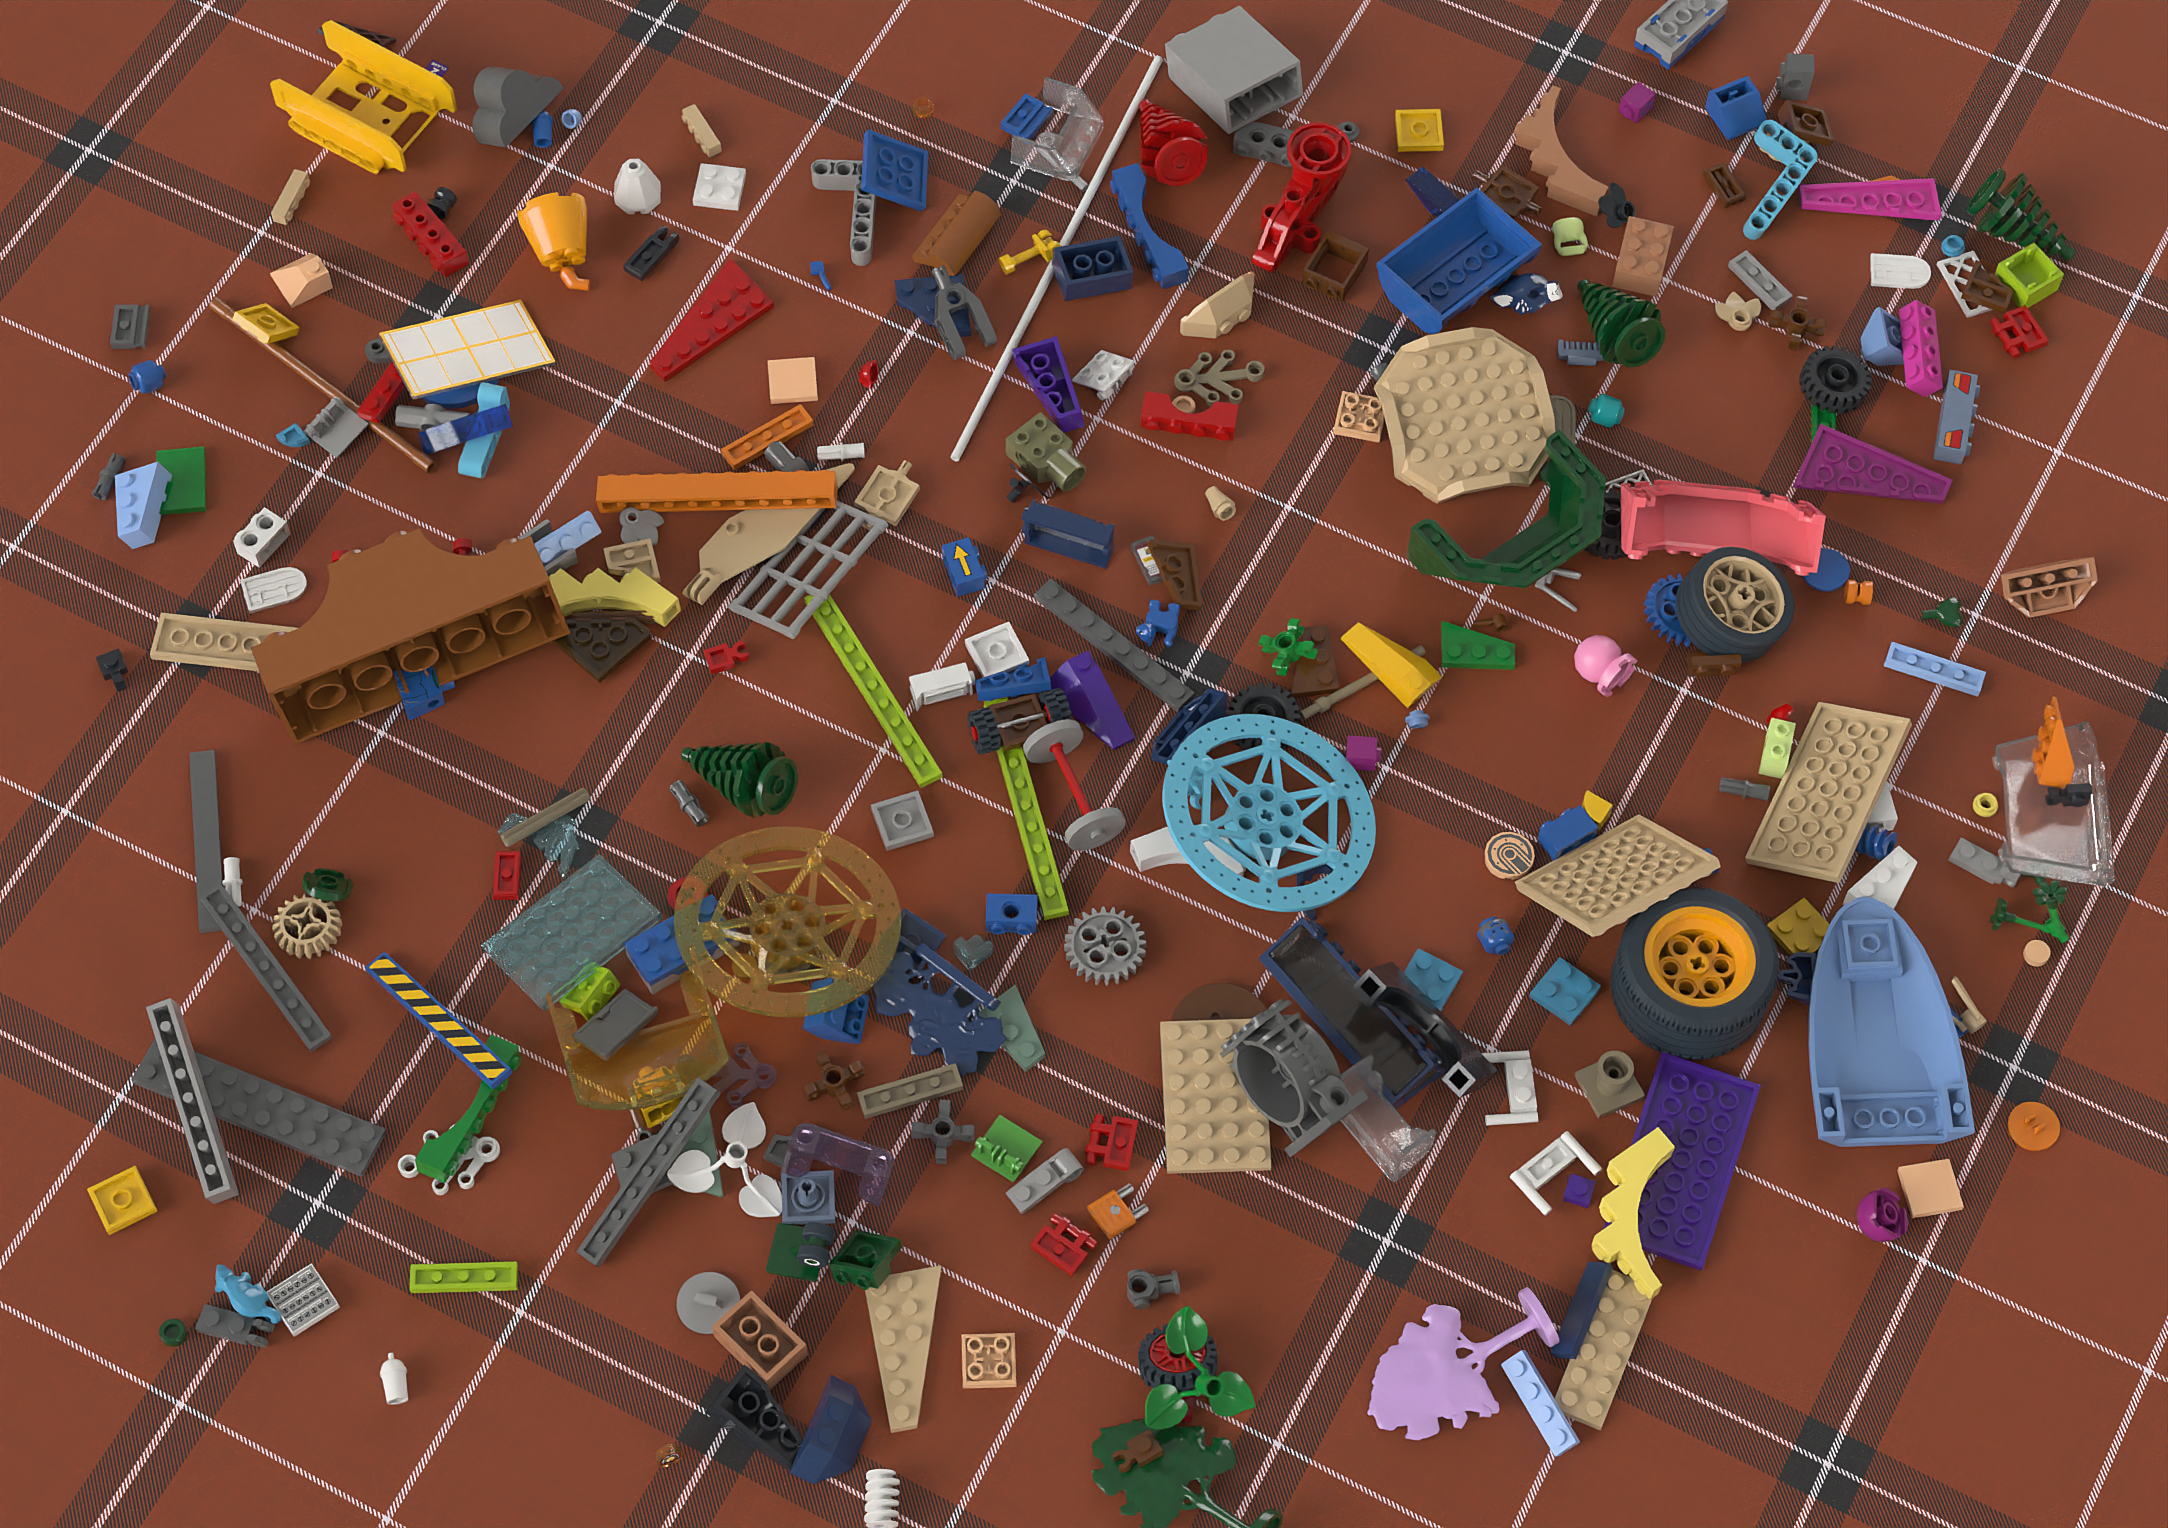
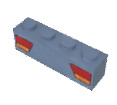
M1949 370L1944 386L1933 459L1961 465L1964 456H1969L1971 443L1968 442V437H1972L1974 423H1971V418L1975 417L1977 410L1974 398H1978L1980 385H1977L1978 375Z

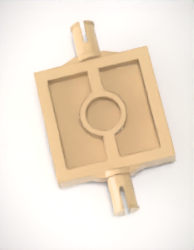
M904 460L897 471L888 470L878 465L854 501L855 507L867 512L869 515L897 526L920 490L919 484L910 481L906 477L912 464ZM867 522L862 524L868 530H871L873 526Z

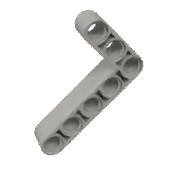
M816 160L811 165L814 187L822 190L855 191L850 240L851 259L854 264L865 266L872 259L877 196L861 190L863 161Z

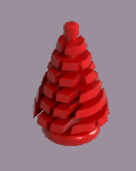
M1148 99L1142 100L1139 104V109L1142 112L1140 113V158L1143 160V162L1141 161L1142 167L1150 177H1155V181L1170 186H1183L1191 183L1201 175L1206 167L1209 145L1200 141V138H1208L1194 122L1156 103H1152Z

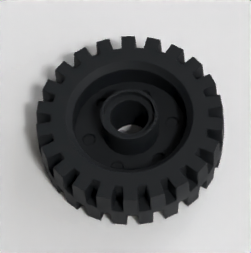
M1824 346L1822 350L1818 348L1809 355L1800 372L1799 385H1802V393H1806L1805 398L1807 400L1813 399L1811 402L1813 406L1819 404L1821 405L1819 409L1822 411L1828 408V413L1833 414L1837 410L1838 414H1843L1844 411L1849 413L1862 404L1871 387V371L1867 370L1869 367L1867 363L1861 364L1863 361L1862 357H1854L1856 353L1852 350L1848 354L1846 353L1847 348L1842 347L1839 351L1838 346H1832L1831 349L1829 346Z
M1610 488L1608 492L1606 490L1604 492L1601 538L1585 548L1588 553L1593 550V556L1598 557L1599 554H1602V559L1606 560L1608 556H1611L1612 560H1617L1619 555L1621 559L1627 557V554L1623 552L1621 547V490H1619V493H1615V488ZM1608 522H1611V523H1613V524H1615V525H1614V526H1611V525H1608L1607 523H1608Z
M1257 683L1256 688L1252 684L1247 686V690L1241 689L1239 694H1236L1232 702H1230L1227 717L1242 714L1267 715L1300 725L1299 706L1296 705L1295 698H1290V693L1287 690L1283 693L1282 687L1278 685L1274 689L1273 684L1267 683V687H1263V683ZM1242 738L1234 740V743L1237 746L1240 744L1241 750L1244 751L1262 745V739ZM1281 743L1280 748L1284 750L1285 747H1290L1287 744Z

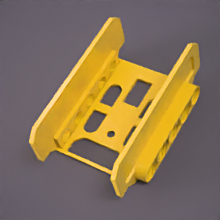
M332 20L324 22L322 28L328 48L337 52L343 60L312 96L281 79L273 80L270 85L276 105L286 110L292 116L288 123L296 133L374 174H377L383 167L385 169L396 168L404 172L407 169L403 155L405 150L440 110L447 109L452 113H455L457 110L453 88L442 77ZM360 83H368L381 91L372 100L356 91V87ZM338 89L360 102L352 111H349L329 101L328 98ZM391 95L405 102L407 108L402 112H396L382 105V103ZM424 112L430 117L403 148L391 138L411 113ZM384 119L390 120L388 124L382 123Z

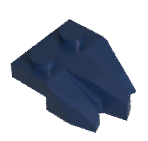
M903 908L892 927L887 930L879 942L878 957L885 958L889 956L892 959L898 952H907L913 959L914 969L922 970L928 962L916 954V949L921 943H924L934 952H937L947 935L908 909ZM908 969L906 974H912L913 971Z
M1796 952L1786 958L1792 969L1781 970L1777 981L1791 986L1786 996L1810 1006L1811 985L1817 959L1816 953Z

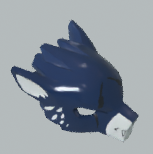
M1525 273L1523 275H1510L1507 279L1508 281L1498 288L1500 291L1491 295L1490 299L1501 308L1512 307L1514 312L1523 315L1527 312L1532 314L1547 303L1561 299L1563 294L1557 280L1547 281L1543 275Z

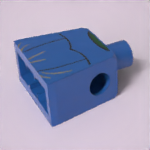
M433 666L427 668L429 676H426L424 670L408 672L403 669L401 672L410 692L406 694L398 672L393 671L408 720L415 719L444 705L442 692L455 688L454 681L439 686Z

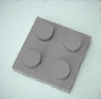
M918 790L871 805V810L886 851L934 837L932 826Z

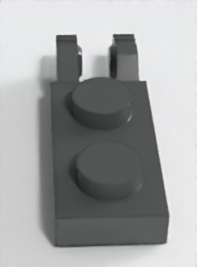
M205 1304L195 1329L199 1333L239 1344H251L265 1348L268 1341L264 1337L253 1335V1329L273 1332L274 1325L260 1319H255V1317H246L240 1313Z

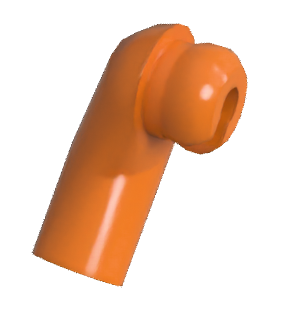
M565 266L561 269L560 277L567 288L583 291L590 290V280L578 278L573 267Z

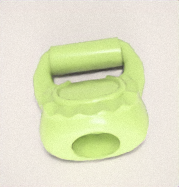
M1575 217L1564 218L1553 223L1554 245L1557 252L1563 257L1584 254L1587 250L1588 241L1583 232L1584 227L1581 219ZM1577 240L1582 242V245L1561 247L1562 242Z

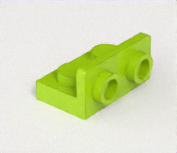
M588 962L559 1002L564 1008L581 1013L586 1021H589L605 1007L619 988L620 983L609 969Z

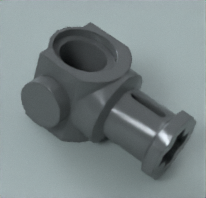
M1142 1269L1131 1270L1127 1273V1297L1137 1310L1150 1307L1152 1300L1159 1299V1295L1172 1292L1180 1294L1176 1270L1171 1271V1274L1156 1277L1154 1273L1149 1274ZM1142 1286L1146 1290L1142 1293H1136L1132 1288Z

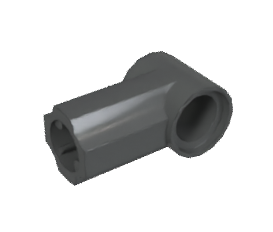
M781 441L772 442L764 451L765 457L778 471H809L803 459L799 456L795 457Z

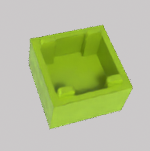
M2033 243L1999 263L1995 275L2001 283L2006 284L2014 291L2011 299L2018 307L2026 305L2029 308L2056 292L2064 273Z

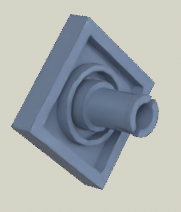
M834 1170L781 1173L783 1224L835 1223Z

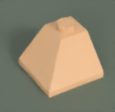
M312 253L270 273L291 308L333 288L328 270L319 256Z

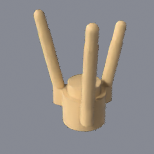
M1954 976L1952 984L1968 1007V1010L1960 1016L1963 1019L1962 1022L1952 1016L1953 1021L1962 1032L1968 1029L1973 1034L1985 1025L1987 1020L1978 1011L1962 983Z

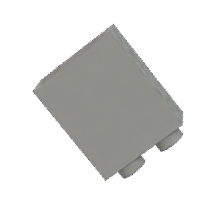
M1240 5L1224 14L1213 16L1208 22L1187 33L1178 34L1171 41L1165 43L1169 78L1228 134L1303 96L1300 60Z

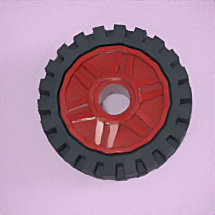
M1168 1324L1163 1325L1162 1331L1158 1327L1153 1329V1334L1148 1333L1145 1336V1340L1141 1341L1138 1350L1140 1376L1146 1386H1151L1152 1390L1160 1384H1170L1177 1389L1178 1393L1195 1390V1381L1201 1374V1371L1186 1356V1352L1175 1354L1168 1348L1166 1343ZM1208 1334L1204 1346L1197 1351L1191 1350V1353L1205 1369H1208L1209 1374L1216 1376L1218 1368L1217 1347L1212 1336L1209 1337Z

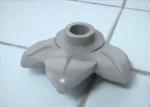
M626 508L619 516V522L623 527L620 534L621 539L626 544L651 538L652 545H657L658 532L656 527L661 526L664 520L658 513L652 510L639 511L636 508ZM628 516H633L636 520L630 521Z

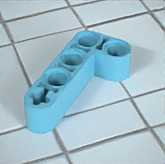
M482 382L479 386L477 395L479 410L458 465L459 474L481 479L485 477L510 408L507 388Z

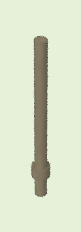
M1421 645L1411 650V652L1418 656L1426 653ZM1371 672L1327 697L1322 696L1315 700L1313 705L1300 711V717L1306 720L1318 712L1322 714L1329 710L1331 705L1377 681L1379 678Z

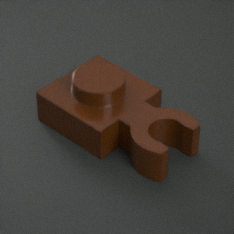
M1148 1429L1127 1441L1128 1449L1126 1451H1115L1112 1454L1114 1462L1120 1459L1126 1460L1125 1463L1118 1466L1121 1473H1126L1131 1469L1133 1463L1137 1462L1141 1468L1164 1454L1152 1432Z

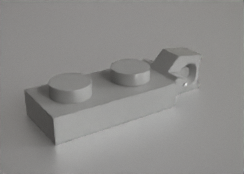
M1960 838L1948 859L1953 864L1991 884H1994V882L2001 884L2003 882L2013 888L2021 875L2003 859L1963 838Z

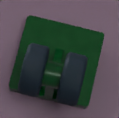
M816 1222L807 1223L804 1227L778 1223L766 1272L817 1282L820 1269L828 1265L830 1253L825 1248L833 1243L835 1230L828 1225Z

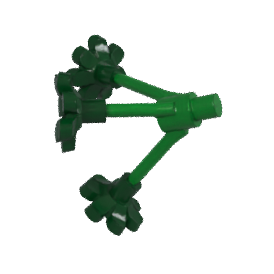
M2051 860L2042 861L2039 865L2037 861L2029 863L2030 868L2021 869L2020 874L2022 877H2034L2036 885L2040 886V889L2035 888L2033 890L2034 896L2037 897L2036 903L2039 906L2047 905L2051 916L2050 919L2042 925L2016 917V914L2007 912L2008 902L1999 897L1994 909L1995 914L1991 915L1989 921L1992 923L1991 930H1997L2004 921L2012 924L2016 922L2042 930L2047 934L2050 933L2053 937H2057L2061 943H2064L2069 939V936L2059 919L2057 907L2058 904L2065 902L2064 895L2067 894V887H2060L2059 880H2053L2051 886L2046 882L2044 873L2048 872V868L2052 867Z

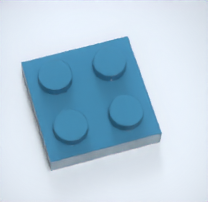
M1418 948L1404 974L1442 1011L1459 982L1463 971Z
M1559 957L1530 992L1529 997L1571 1026L1599 992L1601 985Z

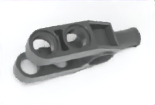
M945 265L940 266V269L939 267L933 269L931 272L940 289L935 296L934 322L951 358L956 360L966 355L964 344L950 316V313H955L962 308L966 309V312L969 311L975 324L974 329L979 333L985 346L988 347L996 344L997 337L980 299L961 283L952 284ZM953 296L956 298L957 304L950 303L947 297Z

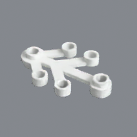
M434 1130L425 1132L423 1135L424 1144L430 1136L439 1137L438 1133ZM473 1136L471 1148L466 1155L462 1154L458 1161L459 1169L465 1160L473 1159L467 1170L461 1172L458 1176L461 1188H471L475 1182L474 1177L484 1162H491L499 1156L500 1146L496 1139L492 1137H482L479 1139ZM485 1148L492 1149L490 1153H483ZM405 1155L398 1162L399 1171L406 1178L415 1177L419 1173L414 1155ZM408 1166H414L412 1171H406ZM449 1176L442 1189H437L436 1186L443 1182L434 1179L432 1182L433 1191L437 1195L447 1193L449 1189L448 1183L453 1176ZM463 1178H471L468 1183H462Z

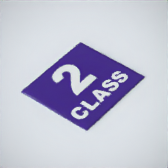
M432 59L425 69L442 77L449 67Z

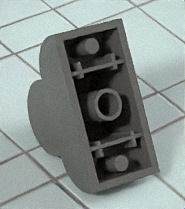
M495 66L483 69L476 77L474 83V97L480 107L473 118V133L478 143L507 147L564 89L563 86L555 78L533 75L523 70Z

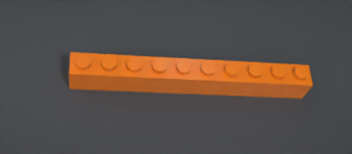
M797 470L795 472L750 471L748 473L703 472L701 474L678 473L665 475L656 473L653 475L631 474L620 476L609 474L598 476L596 502L600 513H621L626 508H636L639 511L652 510L654 512L837 508L838 481L836 472L829 470Z

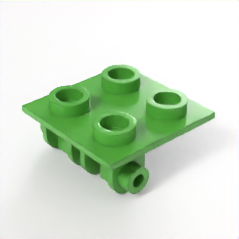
M999 1115L983 1138L980 1136L975 1143L977 1147L971 1156L1014 1183L1043 1141Z

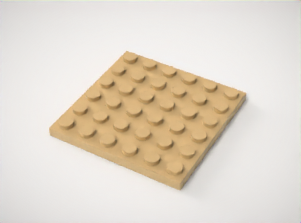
M1638 814L1515 881L1519 892L1594 937L1602 935L1607 929L1616 924L1625 922L1632 915L1647 910L1652 904L1667 899L1670 894L1689 887L1692 882L1699 878L1709 876L1712 871L1721 866L1717 857Z

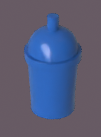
M542 110L530 122L534 145L540 148L549 147L552 144L553 118L547 111Z

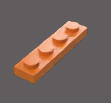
M799 404L721 449V453L735 471L763 455L768 445L772 442L781 441V443H784L814 426L813 419L803 406Z

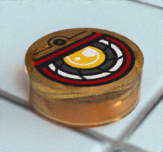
M671 1443L658 1449L654 1457L659 1467H668L677 1463L683 1457V1452L678 1444Z

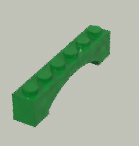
M491 1034L485 1045L509 1066L512 1071H517L522 1059L519 1053V1046ZM509 1077L494 1090L483 1080L481 1081L478 1093L464 1116L441 1136L434 1140H426L415 1158L418 1172L443 1183H446L449 1176H453L456 1173L459 1159L462 1154L466 1155L468 1153L473 1136L481 1131L485 1116L495 1108L496 1098L500 1091L504 1092L507 1088Z

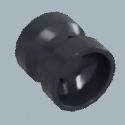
M438 187L434 193V199H430L427 205L439 219H446L450 212L449 208L454 206L457 197L451 190L445 187Z

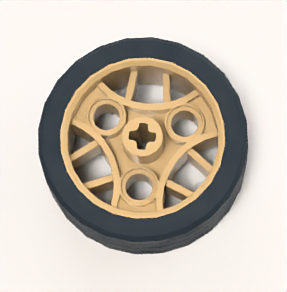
M1731 546L1717 548L1703 556L1682 580L1677 590L1675 601L1676 613L1682 629L1700 650L1710 656L1741 654L1742 663L1752 662L1764 656L1789 629L1795 610L1793 593L1781 571L1770 560L1757 552Z

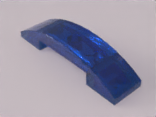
M503 404L421 431L418 435L424 453L429 455L511 428L513 424L507 406Z

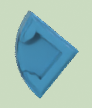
M297 423L276 435L282 444L289 447H302L310 444L309 438Z

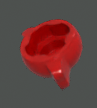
M876 360L868 361L859 372V382L865 388L871 389L878 379L879 370Z

